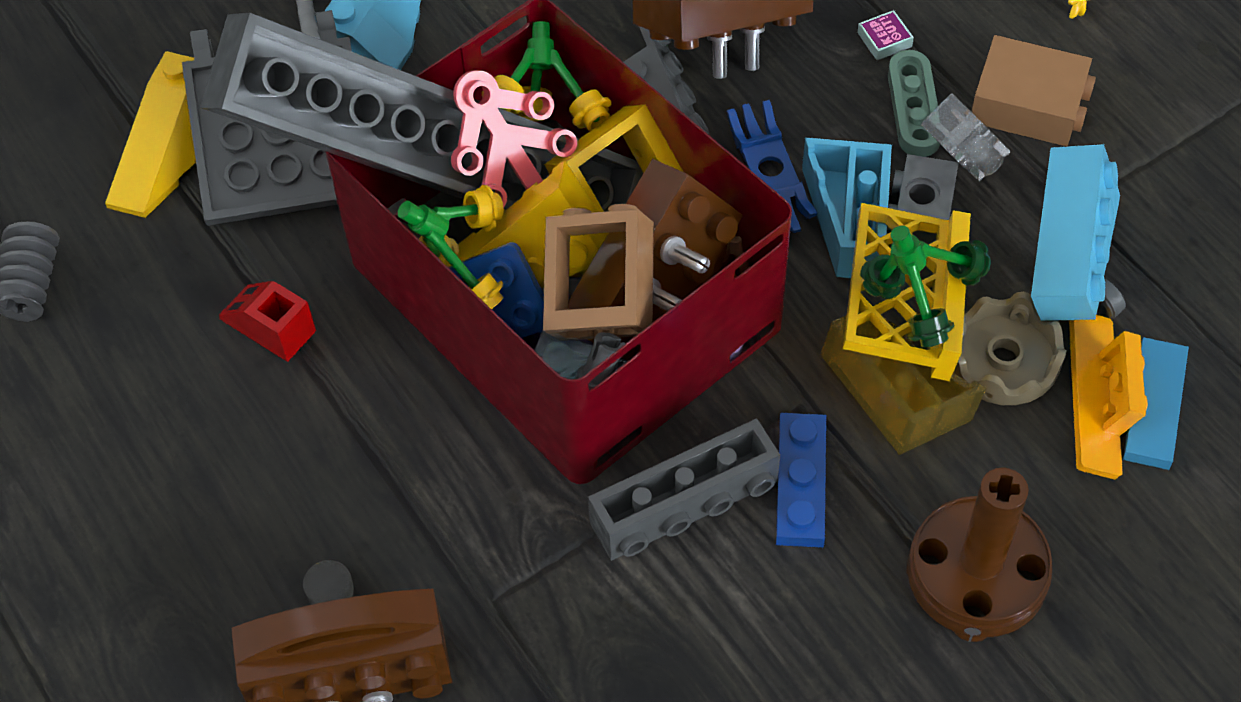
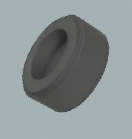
M1105 279V299L1103 302H1099L1097 315L1113 320L1125 309L1126 303L1120 291L1110 281Z

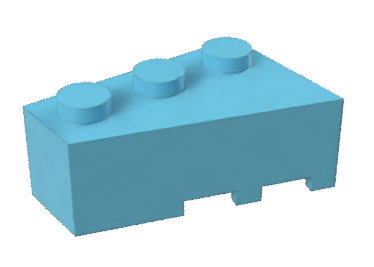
M805 138L802 171L813 205L818 212V221L836 277L851 278L858 212L861 203L888 208L891 144ZM868 220V225L879 237L887 234V225L885 223ZM876 251L870 254L869 256L865 257L864 259L866 261H872L876 256H879L880 254Z

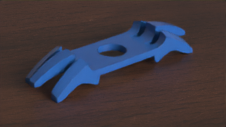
M770 100L762 102L767 135H764L760 130L749 103L742 105L748 139H746L735 109L727 110L728 121L736 148L740 149L747 168L790 204L792 208L790 230L793 233L800 232L801 227L796 218L790 197L795 196L796 208L806 218L810 219L816 216L818 212L809 202L803 183L799 182L783 144L781 131L776 125ZM773 160L782 165L783 171L777 176L770 177L763 175L758 167L764 161Z

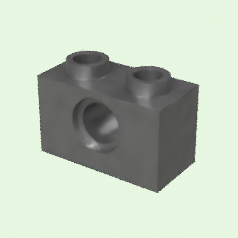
M907 154L904 171L895 170L891 195L899 196L898 205L889 204V208L949 220L959 162ZM920 230L912 233L919 241H923L928 245L936 241V234Z

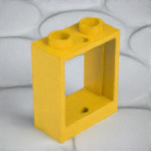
M646 104L624 106L577 140V147L572 155L568 157L555 156L544 164L551 175L553 168L563 160H566L598 212H604L581 173L579 166L620 136H623L643 173L652 158L683 172Z

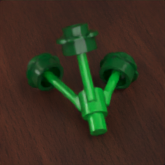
M897 226L890 234L893 241L890 255L876 256L872 261H867L862 266L860 276L864 279L863 288L873 297L882 296L884 299H892L900 294V287L905 284V274H907L920 310L919 314L912 316L908 320L912 333L908 334V338L911 341H920L921 347L939 345L949 339L948 332L955 325L954 322L948 320L945 309H930L920 277V271L923 270L927 263L926 258L929 256L947 261L949 273L953 277L961 279L964 285L971 286L977 284L980 278L985 276L990 269L991 259L987 254L988 247L979 240H974L972 243L962 241L955 244L950 251L919 241L916 236L911 235L908 227Z

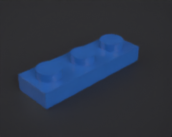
M780 413V465L777 488L776 545L823 548L825 541L826 415Z

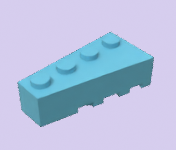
M1104 144L1053 147L1050 149L1031 292L1032 301L1041 321L1095 320L1098 304L1105 299L1104 275L1109 261L1110 245L1120 192L1117 186L1116 162L1109 161Z

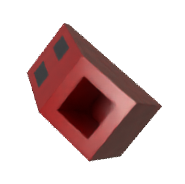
M275 281L247 285L219 314L221 321L287 362L316 332L308 302Z

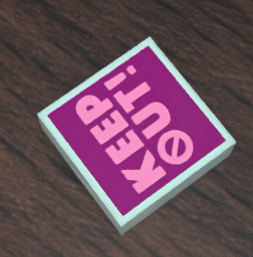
M894 10L858 23L857 33L876 60L911 48L913 45L914 37Z

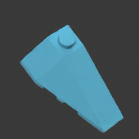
M332 0L325 9V11L332 10L337 38L349 37L352 52L401 70L413 52L414 32L416 23L419 22L421 0Z

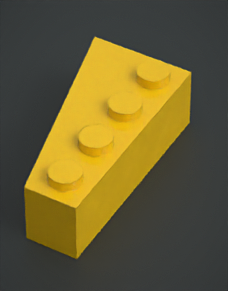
M563 160L553 168L551 175L539 184L537 182L523 192L522 198L505 210L503 208L502 219L496 221V227L492 231L487 232L482 228L479 232H473L458 244V257L461 261H465L509 242H514L520 246L540 287L543 288L546 217L563 215V211L569 208H584L592 211V213L598 212L566 160ZM608 233L570 236L569 276L589 267Z

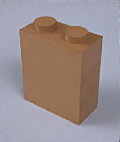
M994 35L975 94L970 123L1068 147L1072 130L1081 132L1087 107L1079 106L1081 99L1090 100L1096 77L1088 75L1092 58Z

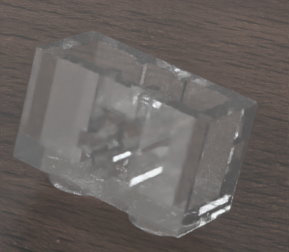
M953 93L921 123L979 181L985 175L989 176L996 172L1003 164L1004 157L1010 152Z

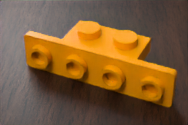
M1096 314L1095 320H1069L1076 467L1080 471L1115 480L1123 473L1120 435L1146 416L1148 400L1144 392L1143 378L1145 360L1142 356L1140 335L1123 331L1114 339L1113 321L1110 318Z

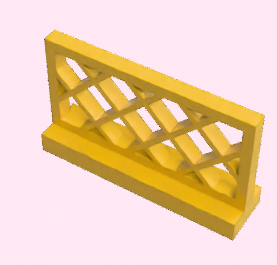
M861 203L858 212L843 349L932 367L931 378L950 381L962 353L966 285L962 283L961 279H957L949 273L947 261L928 256L926 258V266L933 272V275L922 280L930 309H945L948 320L954 322L955 326L948 332L949 339L936 346L927 347V350L912 347L902 338V336L912 332L908 320L917 314L905 302L915 296L909 276L905 274V282L910 286L909 288L901 291L895 298L886 299L872 306L861 294V291L865 289L863 288L864 279L861 278L860 271L865 262H867L864 259L865 257L876 251L880 255H890L891 248L888 245L893 243L890 235L891 232L879 237L868 225V220L885 223L891 230L897 226H906L909 228L911 235L917 230L936 234V241L929 245L950 251L955 244L969 241L970 213L953 210L950 219L945 220ZM892 308H895L907 321L895 329L881 316L882 313ZM870 321L881 332L882 336L877 339L856 335V329L858 326Z

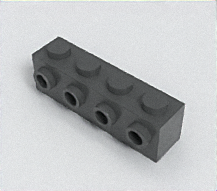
M756 418L588 496L590 524L611 561L623 555L626 557L634 556L642 552L650 542L665 535L670 537L676 536L684 532L696 520L707 515L711 517L718 516L731 508L736 501L749 495L757 497L768 492L778 482L780 453Z

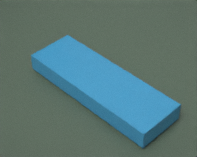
M1143 337L1141 351L1145 360L1143 370L1144 392L1148 405L1146 416L1127 430L1122 460L1170 470L1174 458L1188 346Z

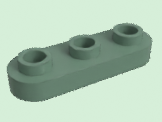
M903 50L892 56L888 69V81L898 142L902 150L907 154L927 157L939 149L942 137V125L929 59L921 52Z

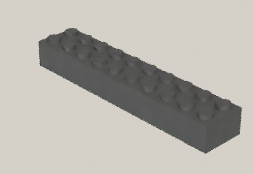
M227 14L200 108L464 199L466 192L476 190L482 185L490 140V133L483 122L481 123L476 149L483 156V165L480 171L474 175H465L455 171L451 164L452 153L458 146L463 113L454 102L453 90L255 14ZM498 108L507 124L546 131L553 130V128ZM561 135L556 142L559 151L566 144L564 135ZM521 145L543 180L546 179L550 174L544 164L556 155L551 154L547 149ZM605 148L579 166L581 173L604 212L608 211V207L611 205L626 204L643 175V171L636 160ZM470 152L462 157L461 163L464 169L468 168L472 163ZM507 159L501 185L507 193L505 210L522 198L523 192L526 191Z

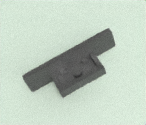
M640 27L647 47L623 63L709 134L705 122L694 111L692 106L696 103L693 92L680 77V74L684 72L683 67L667 45L671 43V39H651L650 31Z

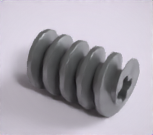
M29 221L17 222L5 228L1 238L0 314L17 321L29 322L37 320L43 314L44 309L41 305L45 303L47 296L44 290L49 287L50 279L48 276L52 274L53 264L51 261L55 260L57 251L54 247L58 246L59 236L54 229L44 224Z

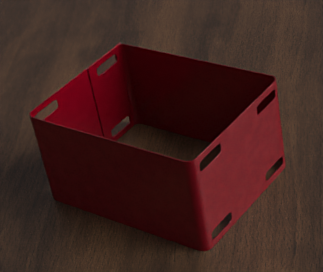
M528 0L416 76L453 91L458 79L466 72L473 70L487 72L493 78L497 75L511 77L528 48V39L532 38L533 22H549L550 39L554 40V50H558L564 65L584 93L595 89L603 97H608L611 100V106L608 111L610 116L624 106L646 104L683 172L690 175L743 214L735 236L742 238L744 253L737 259H735L734 254H730L728 260L723 262V269L586 375L578 379L561 377L400 222L401 218L398 217V213L393 215L387 209L403 198L405 201H410L420 206L441 191L326 151L325 154L352 263L355 268L569 481L576 484H585L594 480L780 331L792 208L782 196L550 0ZM526 16L527 23L522 28L481 54V46L486 41ZM555 68L543 70L541 88L552 92L555 108L547 119L537 123L542 124L547 120L557 121L566 130L573 132L576 138L580 139L590 131L587 128L580 129L572 123L574 117L569 112V107L576 99ZM527 69L519 81L521 87L531 86L533 69ZM481 86L477 87L473 92V98L479 101L483 98V88ZM620 136L605 147L607 150L636 160L623 136ZM747 260L750 268L741 274L739 266ZM775 320L774 327L766 335L730 362V356L733 352ZM639 345L640 351L631 360L600 384L589 390L588 384L632 348ZM640 426L642 427V431L637 437L602 465L594 469V463L635 429Z

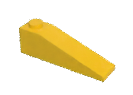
M165 51L152 74L105 202L108 209L146 218L180 185L179 178L196 163L182 62L193 61V57Z

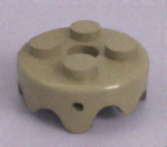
M1017 292L1011 298L1004 300L992 299L987 296L982 297L964 315L962 353L953 375L964 389L985 402L1011 406L1032 402L1043 396L1054 385L1060 374L1067 352L1064 349L1061 325L1056 320L1053 322L1041 321L1031 294L1027 292ZM998 348H1005L1013 351L1017 358L1012 361H1002L994 355L993 351Z

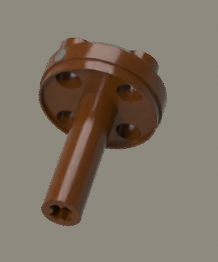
M995 468L986 473L982 479L977 496L958 498L935 509L917 530L909 553L906 571L910 587L920 606L936 622L952 630L959 638L969 642H978L987 637L1008 634L1024 626L1041 608L1051 584L1052 556L1048 541L1036 522L1023 511L1029 491L1028 484L1020 473L1010 468ZM921 556H934L941 563L936 565L928 564L921 559ZM1029 571L1033 573L1038 578V580H1027L1023 578L1018 572ZM968 606L977 607L986 616L974 617L968 614L964 608Z

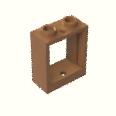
M615 204L609 206L606 212L595 213L584 208H569L563 211V215L546 217L543 331L560 341L595 339V336L601 332L611 333L618 337H631L638 335L652 324L654 222L637 209L636 206ZM626 231L625 306L568 310L570 236Z

